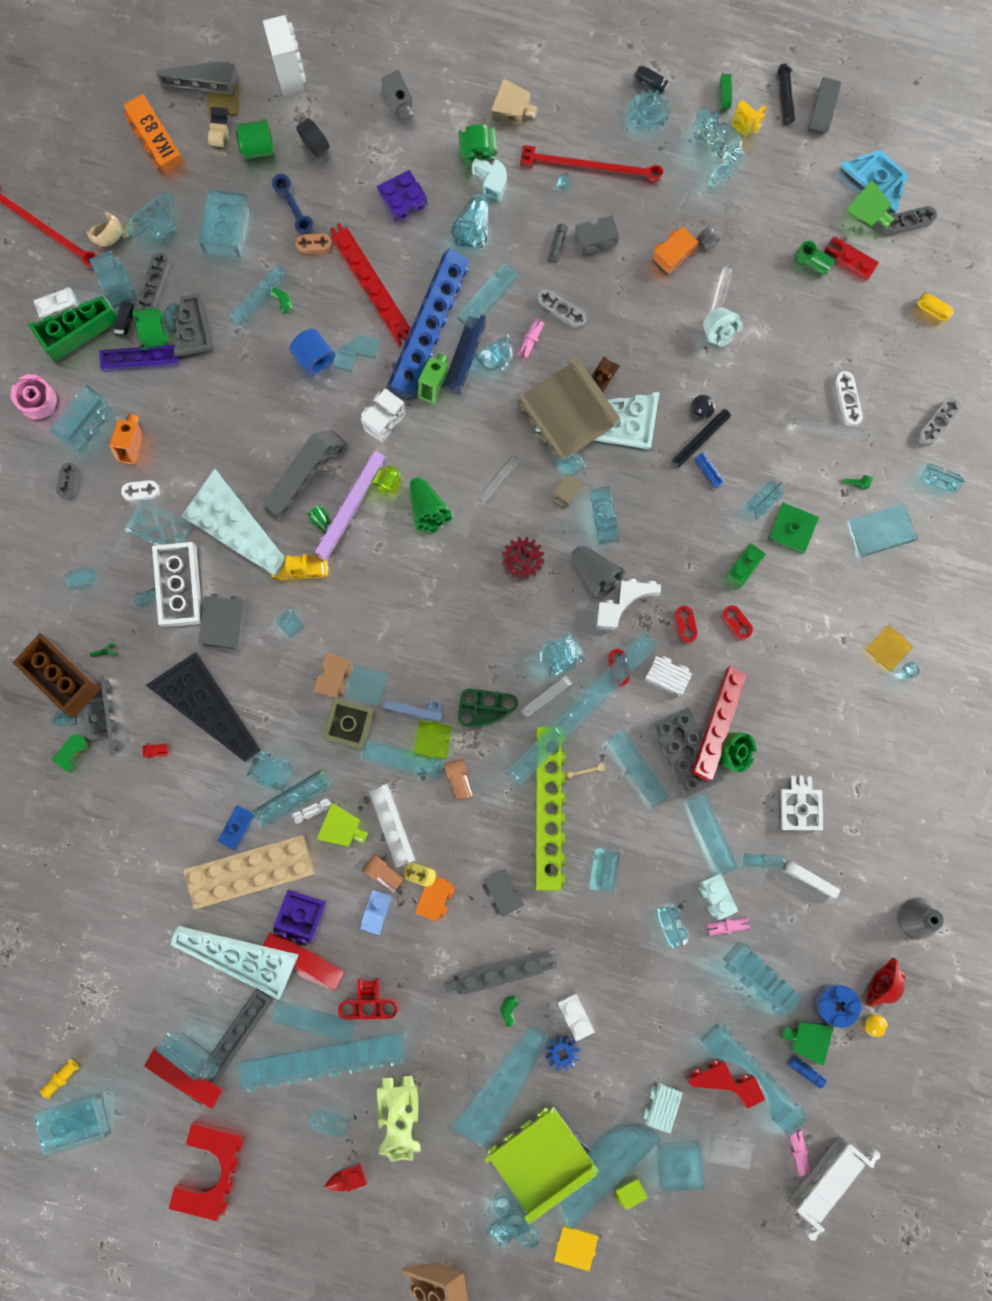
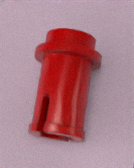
M146 743V745L142 746L143 757L150 759V757L168 756V744L149 745V743Z

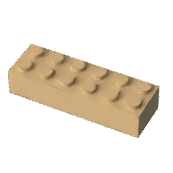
M305 835L183 870L194 910L316 875Z

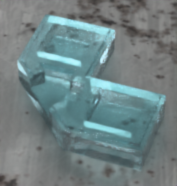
M360 335L348 344L340 346L336 352L333 368L352 373L357 355L376 359L380 339Z

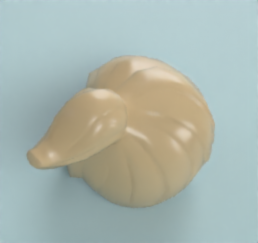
M105 212L104 214L108 222L96 224L87 231L88 238L100 247H109L115 244L120 237L128 238L132 234L133 226L136 222L135 220L128 221L121 226L119 220L114 215Z

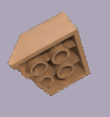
M436 1263L402 1269L404 1277L408 1276L411 1287H409L411 1296H415L417 1301H468L463 1272Z

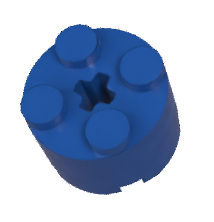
M827 984L820 988L815 996L816 1014L822 1021L834 1027L844 1028L852 1025L862 1011L858 995L851 988L844 985ZM836 1001L840 1002L839 1009H836Z

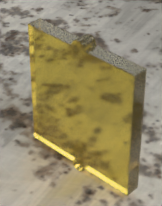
M236 83L234 95L208 91L207 114L210 115L211 107L228 108L230 115H239V83Z
M888 625L866 651L876 659V663H880L891 672L913 646L903 638V634H899Z

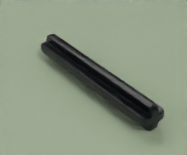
M723 409L672 459V463L676 467H680L730 418V412L727 409Z

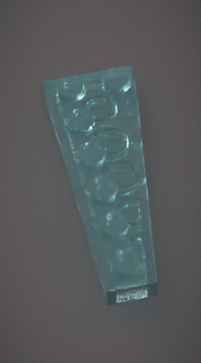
M531 1026L487 1084L477 1094L476 1098L459 1117L453 1129L489 1149L547 1043L549 1036Z

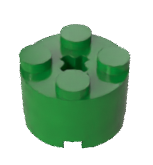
M478 124L467 126L464 132L459 130L460 157L464 159L465 164H473L475 158L488 162L495 160L494 157L498 154L496 129L494 127L491 130L487 129V125Z
M156 307L132 311L133 316H137L133 320L138 340H140V344L143 343V345H140L141 350L165 346V343H168L166 331L161 328V323H164L160 309L157 310Z

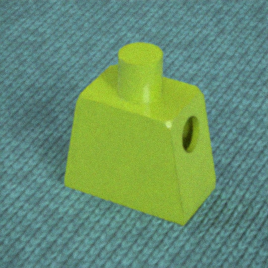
M331 803L317 840L350 847L353 840L364 844L369 832L359 829L360 819Z

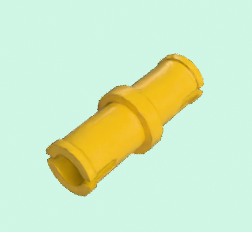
M69 1059L58 1072L55 1071L51 1075L52 1078L39 1090L40 1094L44 1098L49 1099L60 1086L63 1087L67 1083L66 1080L79 1068L77 1063Z

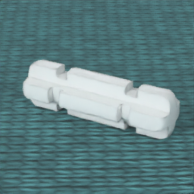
M325 798L319 804L316 802L303 808L301 812L299 810L292 814L293 820L296 824H299L305 818L308 820L321 814L323 810L324 812L328 811L331 804Z

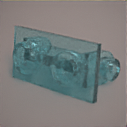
M927 463L924 468L925 472L920 480L957 494L965 483L961 474L949 470L943 473L944 468L933 463Z
M774 480L769 481L759 491L763 497L756 494L747 503L746 509L751 513L754 511L757 520L769 511L770 506L774 502H778L782 498L784 492L781 482L778 484Z
M672 903L667 907L658 909V916L662 927L668 925L671 927V929L664 931L669 945H672V948L678 947L680 944L681 946L685 945L688 942V932L685 927H682L678 908Z

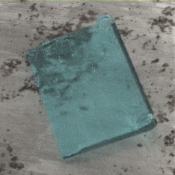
M904 504L848 520L861 557L918 540Z

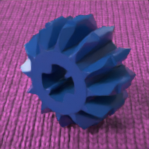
M558 1035L557 1043L553 1039L550 1040L553 1048L546 1046L545 1050L551 1053L546 1054L545 1058L552 1059L549 1062L550 1067L557 1063L556 1071H559L561 1065H563L566 1072L568 1071L567 1064H570L573 1068L575 1067L572 1059L579 1061V1056L574 1055V1053L580 1052V1049L578 1047L573 1048L576 1044L575 1040L568 1044L569 1036H565L564 1042H562L560 1035ZM562 1048H564L567 1053L566 1057L563 1055L564 1058H560L559 1054L557 1053L558 1050L561 1051Z

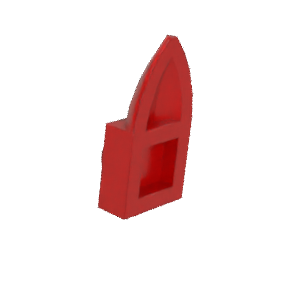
M361 1163L336 1172L330 1177L324 1188L334 1192H349L367 1185Z

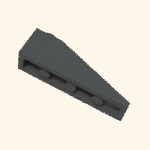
M216 61L157 70L161 86L231 95L235 93L238 80L236 65L230 62Z

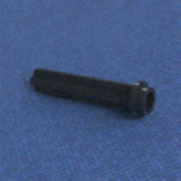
M783 63L779 65L777 72L780 75L784 122L791 124L795 121L791 78L793 68L789 63Z

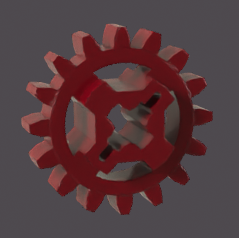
M527 536L524 541L518 537L516 543L514 540H510L511 547L505 546L508 552L502 553V556L507 558L502 560V564L508 565L505 571L511 570L512 577L518 574L519 580H521L522 575H525L526 579H529V574L535 577V570L541 571L542 567L539 564H544L545 561L540 558L544 556V552H539L541 545L535 546L536 540L534 539L529 542ZM525 546L531 548L533 551H529L525 548ZM517 548L516 554L510 556L512 551ZM521 551L524 557H527L525 565L523 560L520 559ZM536 560L535 565L529 568V564ZM514 565L519 566L522 570L515 568Z

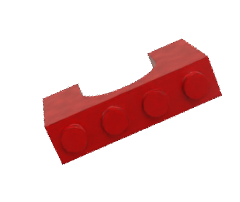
M196 1120L191 1123L185 1145L203 1149L214 1154L221 1166V1176L216 1185L207 1189L178 1183L173 1189L168 1209L213 1221H218L221 1215L225 1216L228 1203L225 1202L227 1194L230 1195L234 1183L230 1180L232 1173H236L239 1160H236L238 1152L242 1151L244 1139H241L243 1132Z

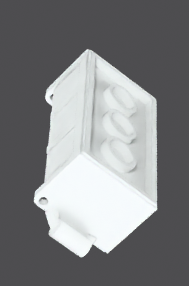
M841 1136L838 1137L811 1171L812 1173L806 1177L791 1196L788 1202L811 1223L810 1227L805 1230L810 1240H816L817 1235L825 1230L817 1221L821 1223L865 1167L863 1162L872 1169L874 1168V1163L881 1156L877 1150L870 1148L864 1156Z

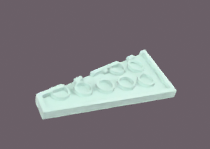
M659 392L644 396L636 395L631 398L608 400L620 417V423L594 441L650 450Z
M214 469L181 517L277 577L286 564V558L216 469Z
M180 926L175 930L170 944L278 1000L283 995L298 958V954Z

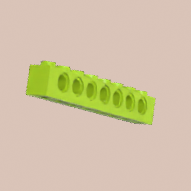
M537 727L536 890L561 891V886H565V874H561V866H565V853H561V845H565V833H561V825H565V813H561V805H565V792H561V784H565V772H561V764H565V752H561V744H565V732H562V727ZM546 744H555L556 752L548 753L545 749ZM547 763H554L556 765L555 773L550 774L545 770ZM547 783L555 784L556 792L553 794L547 793L545 785ZM547 803H553L556 806L554 814H548L545 811ZM553 823L556 826V832L553 835L546 833V824ZM548 843H552L556 847V852L553 855H548L545 852V846ZM547 864H553L556 867L554 875L549 876L545 873V866Z

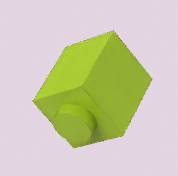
M637 1175L614 1186L617 1193L613 1195L618 1205H623L625 1210L648 1199Z

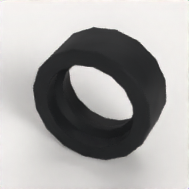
M306 118L296 126L300 138L316 157H320L330 148L326 137L310 118Z

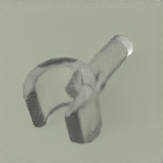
M883 1003L878 1004L877 1007L861 1004L862 1009L879 1015H886L889 1006Z

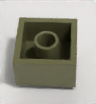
M334 699L323 738L364 750L375 711Z

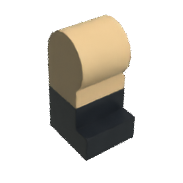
M211 107L208 143L211 146L225 147L231 123L230 112L228 108Z

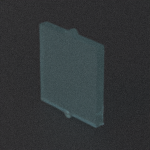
M355 665L351 678L348 679L349 685L345 697L379 706L382 694L385 692L384 687L388 674Z

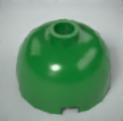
M744 732L728 733L723 741L722 753L719 759L722 766L734 772L748 770L754 762L752 758L753 752H756V743L753 737Z

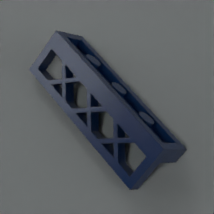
M480 315L479 319L468 316L443 384L444 389L459 394L462 393L486 327V316Z

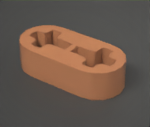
M323 233L300 235L295 241L297 251L303 255L325 254L332 249L331 238ZM322 240L326 242L325 247H321ZM304 241L307 243L306 248H302Z

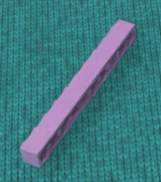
M376 451L369 456L368 463L362 468L363 472L357 476V482L351 486V492L346 495L344 504L340 505L338 514L334 515L332 524L328 525L326 534L322 535L320 544L316 545L314 549L315 556L327 561L384 465L386 456Z

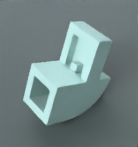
M475 158L472 164V174L486 179L483 184V194L501 201L507 186V172L504 165L497 159L492 166L486 160Z

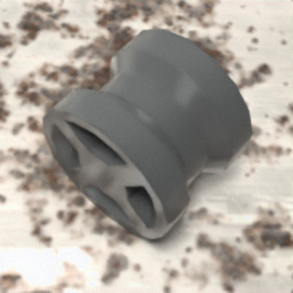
M711 226L705 228L697 237V240L704 244L706 251L713 248L721 239L718 234L713 232L714 229Z

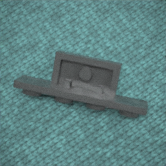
M103 675L100 676L102 697L93 698L83 708L87 740L108 738L110 757H114V751H118L117 739L112 737V732L116 730L114 719L110 720L109 712H113L112 701L107 700L106 693L110 692L109 680H105Z

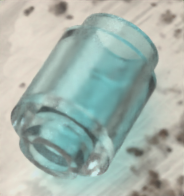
M89 566L75 569L65 574L68 588L74 590L92 586L94 581L97 580L94 569H90Z

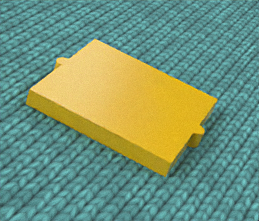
M563 1225L560 1238L556 1242L558 1246L554 1261L590 1271L593 1256H596L595 1248L598 1235Z

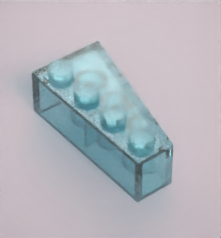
M738 941L722 959L726 963L724 967L733 975L735 972L742 977L740 981L747 988L752 986L757 991L755 995L764 1003L768 1001L773 1005L771 1010L779 1017L784 1015L788 1018L804 998L786 981L781 980L772 968L767 965L765 966L763 960L757 954L749 951L750 948L745 943Z

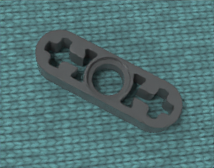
M925 206L893 214L891 216L894 218V221L891 224H895L893 228L891 226L886 228L881 225V229L887 235H894L930 226L936 219L937 212L933 207ZM926 213L927 216L930 215L931 217L928 219L923 217V215ZM911 217L914 220V224H906L904 218Z

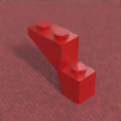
M714 1059L707 1063V1067L700 1069V1067L689 1071V1075L685 1077L687 1082L695 1088L730 1090L736 1093L747 1109L766 1100L754 1075H748V1073L741 1074L736 1078L737 1081L734 1082L727 1064L723 1060Z

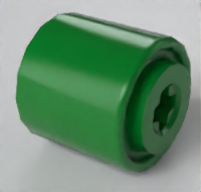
M268 119L237 124V144L239 152L245 160L275 155Z

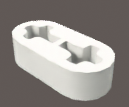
M150 480L130 482L122 487L121 493L129 502L154 500L160 495V487ZM149 486L155 489L152 491V494H149L147 491L143 492V490H149ZM130 488L134 491H139L133 493L131 497L127 494V492H130Z

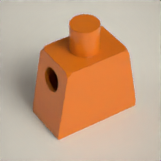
M128 414L126 420L117 421L109 446L118 462L135 465L137 463L142 440V432L138 425L139 417L137 415Z

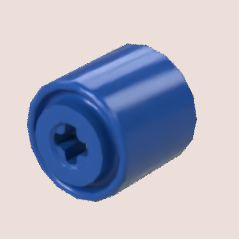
M308 329L301 332L295 337L289 347L290 353L308 375L320 373L335 358V352L316 329Z

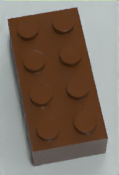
M41 633L12 662L63 713L73 718L102 689L54 641Z

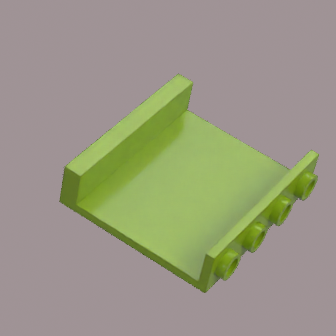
M554 1106L549 1110L546 1107L536 1114L538 1118L533 1122L529 1119L523 1123L518 1133L511 1132L503 1139L505 1142L500 1146L498 1144L493 1145L487 1150L488 1155L484 1159L486 1163L491 1160L527 1213L524 1218L528 1224L535 1221L586 1184L598 1173V1168Z

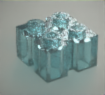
M112 251L89 259L103 294L113 308L120 306L122 301L130 302L135 300L132 294L135 290L127 277L128 273L119 256L115 257Z

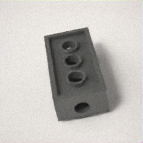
M689 707L650 725L684 798L724 780L718 767L716 768L713 780L709 782L691 773V767L695 764L703 736ZM675 729L681 731V739L674 737L673 731ZM683 748L690 750L691 755L689 758L683 756Z

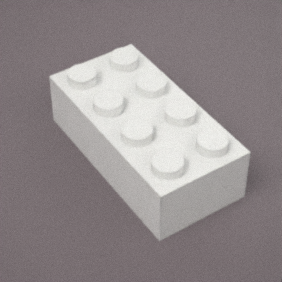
M285 15L263 20L283 97L305 91L303 83H306L292 23H287Z
M193 542L152 546L158 625L165 628L201 624L202 605L197 546Z

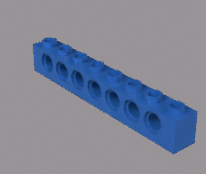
M451 248L442 254L386 386L388 391L405 400L414 396L418 390L417 382L424 370L425 363L432 357L433 352L431 349L440 338L439 330L444 327L447 321V317H445L447 311H450L455 302L453 297L459 292L462 285L460 283L461 278L466 275L469 269L467 266L469 259ZM448 270L453 272V278L449 276ZM441 287L446 289V295L442 293ZM434 304L438 305L439 312L434 309ZM426 321L432 324V329L427 327ZM419 338L424 340L425 346L419 343ZM412 355L417 357V364L412 361ZM405 372L410 375V381L405 379Z

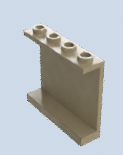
M577 355L570 359L569 365L524 395L521 392L517 394L518 406L522 411H527L529 422L533 427H538L540 438L544 443H549L551 454L555 459L559 458L561 462L620 423V417Z

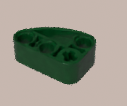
M466 689L460 696L458 722L464 728L474 729L494 725L506 719L517 710L518 699L516 696L508 693ZM472 694V698H475V701L472 700V703H467L464 697ZM487 696H491L495 699V703L492 706H486L484 699ZM506 699H512L515 706L507 709L503 703ZM463 714H471L473 717L470 723L462 722L461 717Z

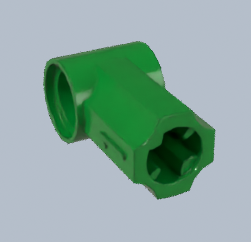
M812 241L803 242L795 253V259L798 263L808 264L824 275L828 273L835 261L818 250L816 244Z

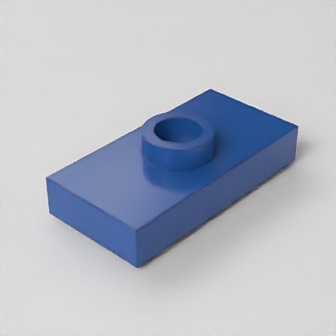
M236 805L217 841L236 851L255 814Z

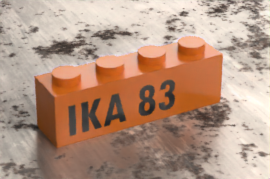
M143 94L123 104L126 110L124 115L129 124L133 123L135 125L133 130L138 139L143 138L144 143L142 145L148 154L152 153L154 156L152 161L157 169L161 168L163 173L166 174L184 164L181 154Z

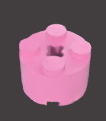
M24 375L11 388L12 402L26 417L42 419L54 413L57 403L56 393L38 375Z

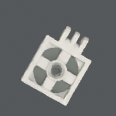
M790 776V789L780 790L781 830L822 831V790H812L811 776H806V784H804V776H798V784H796V776Z

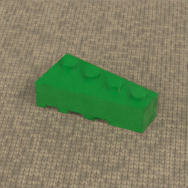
M100 296L79 304L77 308L72 310L68 308L63 310L61 314L53 317L47 316L43 318V321L31 322L27 325L45 352L55 363L114 325L117 316L104 297Z

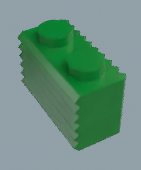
M752 543L748 544L725 575V579L740 589L764 558L765 552Z

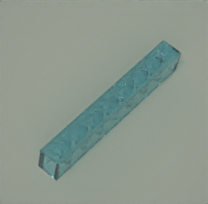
M402 1032L241 1061L237 1065L241 1090L247 1089V1092L260 1090L259 1086L268 1085V1088L280 1086L281 1082L288 1081V1084L300 1083L301 1079L308 1077L309 1081L321 1079V1075L329 1074V1077L342 1075V1071L350 1070V1073L361 1072L362 1068L369 1066L371 1070L382 1068V1064L391 1063V1066L401 1065L403 1060L407 1059V1053Z

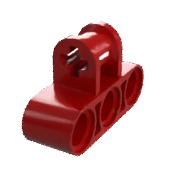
M358 978L357 999H345L338 1006V1014L342 1019L346 1020L391 1019L397 1014L399 1006L397 1001L392 998H379V978L364 981ZM386 1003H391L394 1006L395 1010L392 1014H387L384 1011L383 1007ZM344 1004L352 1005V1014L348 1015L343 1012ZM364 1004H371L374 1007V1012L366 1014L363 1011Z

